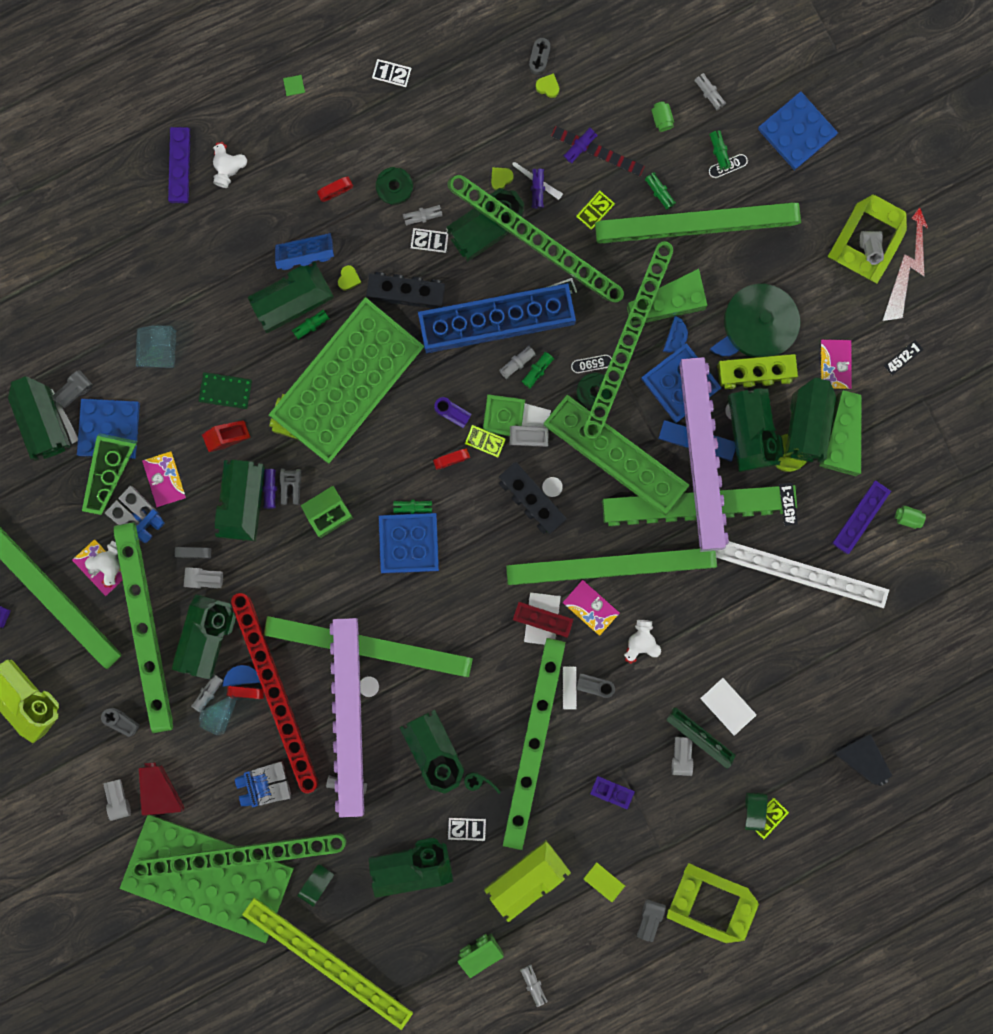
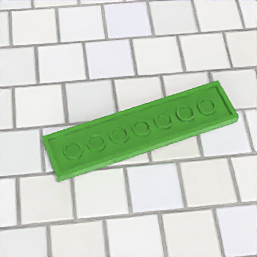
M566 395L546 419L544 426L666 516L689 488V484L606 423L598 438L594 440L587 439L584 436L583 430L590 411ZM593 425L587 428L589 435L593 436L598 432L597 428Z

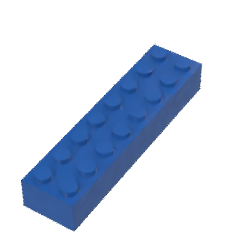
M568 283L418 312L426 353L572 326L576 322Z

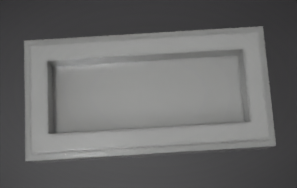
M510 426V445L547 447L548 428Z

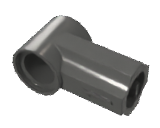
M78 370L68 378L67 383L53 397L63 408H66L78 396H82L90 391L93 384L81 370Z
M580 673L576 690L609 698L614 694L615 686L610 681ZM605 683L610 684L612 687V691L608 695H604L601 692V686Z
M646 899L642 910L643 917L637 933L638 938L648 942L654 941L659 922L663 919L666 905Z

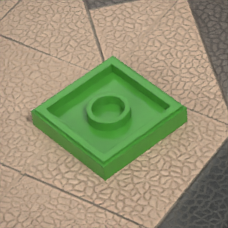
M487 395L483 430L496 435L510 436V426H522L525 399Z

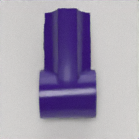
M445 397L437 399L434 405L435 412L439 416L445 417L461 428L465 427L472 415ZM441 402L447 403V411H440L437 407L438 404Z

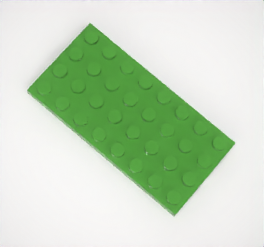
M365 297L268 416L329 464L424 348V345Z
M147 815L120 889L266 943L269 934L244 917L242 913L254 897L278 913L294 867L273 861L136 879L131 875V867L135 862L142 859L237 847L160 817ZM236 851L235 858L238 861H243L244 854L241 851ZM254 853L257 858H263L262 855ZM216 854L215 859L217 863H224V856ZM197 856L196 858L197 865L204 866L205 861L203 857ZM178 859L176 862L177 867L184 869L185 862L182 859ZM163 862L157 863L158 870L165 871V864ZM139 864L138 872L145 874V866Z

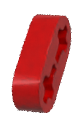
M343 177L321 188L317 194L321 202H325L349 191L353 184L349 177Z
M466 448L434 459L433 462L436 470L465 461L470 458V455Z
M228 686L227 696L263 699L264 691L258 688Z

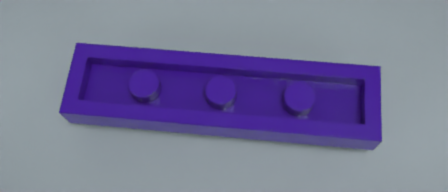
M170 127L169 203H189L190 128Z
M876 480L873 481L831 544L844 553L849 554L891 491Z

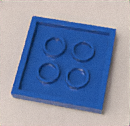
M799 92L758 127L761 134L794 171L838 134L802 92Z
M331 233L275 245L277 269L288 270L293 268L294 265L301 264V266L311 264L312 261L319 260L324 262L334 257Z
M687 343L641 377V380L675 423L685 417L680 374L681 359L698 358ZM709 372L707 382L711 383L710 398L721 389V386Z
M81 399L77 456L93 457L96 438L99 433L137 441L140 403L134 401ZM136 445V447H135V449H134V451H133V453H132L130 459H136V449H137V445Z
M436 513L379 516L381 574L439 571Z

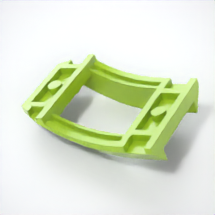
M876 195L867 197L855 205L853 212L827 257L877 284L907 231L906 212ZM864 212L896 229L884 252L883 261L876 265H872L867 261L866 255L846 245Z
M688 863L671 907L668 910L667 918L721 942L745 941L759 903L747 887ZM703 881L740 897L726 932L689 917Z

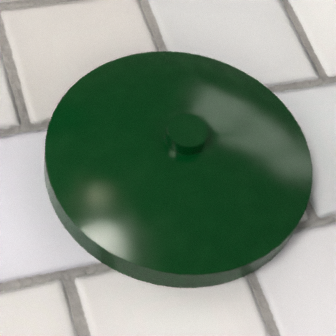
M753 284L738 291L730 300L725 310L724 327L730 342L741 353L752 358L779 356L790 348L796 340L800 329V315L793 299L782 289L769 284Z

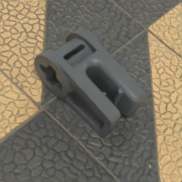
M281 468V505L288 504L289 485L293 486V504L300 505L301 469L289 471Z
M117 708L106 709L101 715V720L106 726L128 737L134 736L140 727L136 721ZM114 713L113 717L115 720L110 721L108 714Z

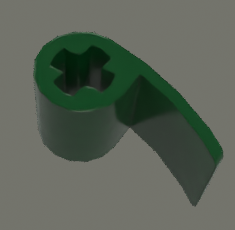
M470 772L466 775L464 783L467 789L471 791L478 790L484 780L500 794V789L485 776L477 772ZM477 777L476 781H479V783L470 786L468 778Z
M746 793L745 807L747 816L745 830H765L768 805L767 794Z
M318 864L297 896L314 907L334 874Z

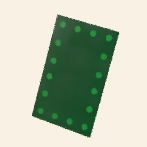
M203 372L198 402L247 409L252 380Z

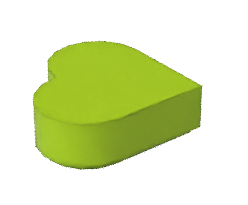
M554 73L537 80L536 90L538 93L546 94L549 98L557 97L559 86Z
M492 167V188L494 190L504 189L506 184H510L513 181V172L507 168Z
M347 265L342 268V276L338 279L340 289L347 291L362 284L352 266Z

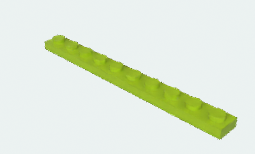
M255 897L242 913L248 920L400 1030L403 1029L413 1015L410 1009Z

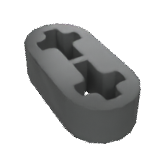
M545 38L537 39L533 46L529 69L535 75H541L546 69L550 53V42ZM541 44H544L546 49H543L542 54H539V47ZM537 59H541L539 69H535V65H533L537 63Z
M175 547V557L211 558V548Z

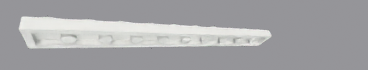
M730 541L724 550L716 551V558L880 608H884L889 589Z

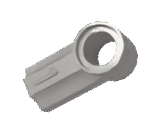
M862 231L860 234V247L864 248L867 261L872 265H876L883 261L884 258L882 232Z
M185 568L184 587L222 588L223 572Z
M675 737L672 775L692 776L693 759L691 758L692 740L688 737Z
M121 779L103 783L108 802L106 809L109 820L113 821L131 816L130 804L125 799Z

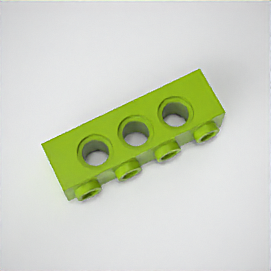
M796 354L719 361L717 364L719 385L725 387V389H734L736 385H743L744 388L754 387L757 383L769 386L774 385V382L781 381V384H790L798 377ZM772 367H778L781 371L780 375H775L772 372ZM754 368H758L761 370V377H757L753 374ZM740 370L743 373V378H736L734 371Z

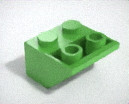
M334 486L301 505L308 521L320 538L353 519Z
M492 933L488 936L483 934L476 939L477 942L474 945L470 946L468 944L459 950L457 962L470 978L504 957V953Z

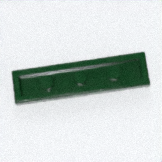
M676 707L672 709L666 720L728 769L736 755Z

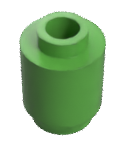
M665 102L656 103L654 108L651 109L656 128H659L660 132L672 129L674 127V119L670 105L665 104Z
M905 505L898 508L895 514L898 524L913 529H921L926 518V514H923L922 511Z

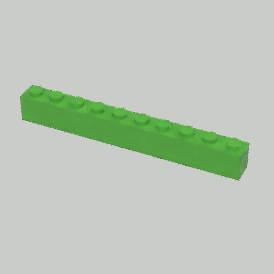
M793 485L794 498H795V506H796V509H797L796 489H795V485ZM779 486L720 491V495L724 496V506H721L722 514H725L726 518H734V514L750 517L758 512H761L762 516L773 515V511H780V514H783ZM694 492L684 493L666 516L639 496L602 500L604 523H608V526H620V522H627L628 525H637L639 521L647 520V524L658 523L659 519H666V522H677V518H685V521L696 520Z

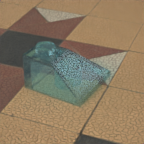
M152 325L137 329L136 367L174 368L176 330L172 326Z
M227 697L207 707L205 711L203 710L199 717L201 722L199 727L215 735L224 734L238 697Z

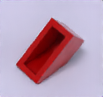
M244 420L214 426L202 434L208 452L225 449L251 438Z

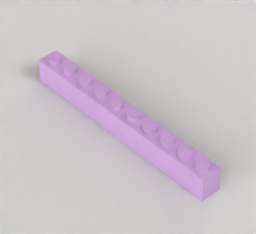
M705 357L681 359L680 374L700 552L724 550L729 540L728 533H724L726 515L722 514L721 507L724 506V496L720 495L719 487H722V478L718 476L717 468H720V460L715 454V449H718L717 438L713 437V431L716 429L715 419H711L713 401L709 400V393H711V383L707 382L709 365L705 363Z
M358 618L333 619V623H330V635H333L334 643H330L331 655H334V662H331V674H335V682H332L331 688L332 694H335V702H332L333 714L336 713V721H333V733L337 735V741L333 742L334 753H337V761H334V772L338 773V780L335 781V792H338L339 800L335 801V811L339 812V817H359L364 815Z

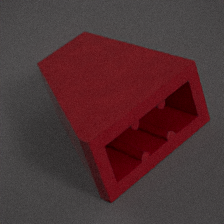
M156 762L144 763V767L139 768L142 815L184 811V805L163 766H156Z

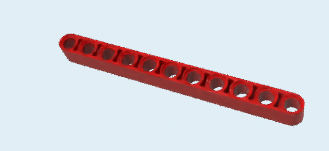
M242 593L235 594L232 597L231 604L299 788L304 793H311L318 787V778L267 641L263 635L254 606L248 595ZM240 597H244L246 604L240 608L237 605V600ZM251 615L253 621L247 626L244 624V617ZM253 633L259 635V641L256 644H253L250 640V636ZM259 651H264L266 654V659L263 662L257 659ZM266 669H270L273 672L270 680L264 677ZM273 687L279 689L280 694L277 698H273L270 694ZM280 705L286 708L284 716H280L277 713V708ZM287 723L293 726L291 734L284 732V726ZM292 742L299 743V752H293L291 750L290 746ZM299 760L306 762V770L301 771L298 769L297 763ZM305 779L313 781L314 786L312 789H307L304 786Z

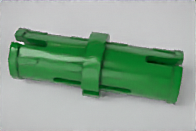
M714 131L709 134L714 148L713 154L716 155L720 170L729 169L731 164L727 154L728 148L724 144L721 131Z
M655 172L651 174L652 176H647L645 181L653 190L655 198L658 197L666 210L670 209L669 207L672 208L676 202L667 192L668 188L666 185L663 186Z
M322 309L311 318L307 317L305 322L292 329V332L300 340L309 332L316 331L318 326L330 319Z
M544 352L536 364L531 366V370L521 382L531 389L539 377L545 374L544 371L554 358L547 352Z
M411 499V501H394L393 506H402L401 508H393L394 513H432V508H424V506H432V501H415V499Z

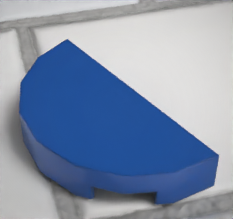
M677 316L673 319L663 352H675L687 340L688 330L686 325Z
M728 336L709 349L715 355L730 357L739 351L730 342Z
M239 665L227 672L223 686L260 683V680L254 668Z

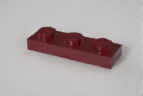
M518 602L513 617L514 621L567 638L574 620Z

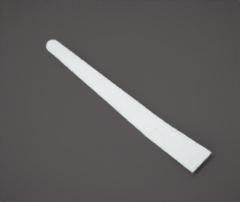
M513 162L514 167L533 180L532 173ZM544 182L545 191L559 200L563 193Z
M56 401L57 410L73 444L78 441V437L62 406Z

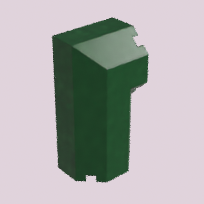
M499 188L490 194L516 214L523 217L524 203L516 191H507ZM488 201L485 208L488 212H491L494 205L491 201ZM475 208L446 227L447 234H452L454 237L451 239L452 243L461 256L466 258L467 262L510 234ZM506 212L501 216L503 223L509 221V214Z
M312 262L313 266L311 267L309 265L300 266L287 274L289 277L287 280L283 277L281 280L247 297L266 333L334 299L316 262Z
M27 376L12 381L8 400L30 459L37 461L39 460L38 456H43L44 459L65 452V448L69 449L71 446L57 412L56 400L53 397L51 388Z
M813 378L792 394L790 404L792 413L785 451L786 456L791 454L790 458L806 462H813V458H818V462L826 460L836 395L830 380Z
M754 389V391L749 392L745 390L730 394L728 400L739 472L780 465L781 461L778 460L784 455L782 437L774 433L777 430L773 425L768 389Z
M224 460L219 499L222 505H217L215 529H219V533H215V537L256 542L265 468L263 464L258 463V466H255L254 462L231 460L229 462Z
M195 595L188 609L172 670L188 673L196 677L212 679L223 637L232 633L236 619L235 614L230 609L232 608L230 603Z
M434 709L431 711V716L429 713H426L406 724L407 728L404 725L399 728L422 772L428 788L445 794L459 787L464 767Z
M435 838L418 840L415 843L414 849L370 856L369 858L370 876L373 881L372 888L375 898L439 887L454 882L447 845L444 843L440 844Z

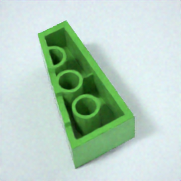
M699 269L660 287L645 323L705 310L707 301ZM634 301L628 303V315L630 314ZM639 301L637 303L639 309H647L646 302ZM637 319L630 320L631 326L640 324Z
M844 390L838 393L834 407L827 458L825 461L820 462V467L853 476L861 474V395Z
M102 433L97 435L82 511L102 515L138 441Z

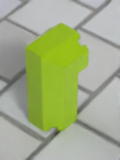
M6 660L0 664V712L22 737L31 743H35L45 736L58 719L57 710L59 709V703L49 692L43 691L41 693L13 660Z
M545 840L485 887L484 891L486 894L489 893L491 895L489 898L500 914L503 917L506 916V920L510 922L537 899L542 897V891L546 894L565 880L563 877L565 873L569 876L571 872L548 841Z

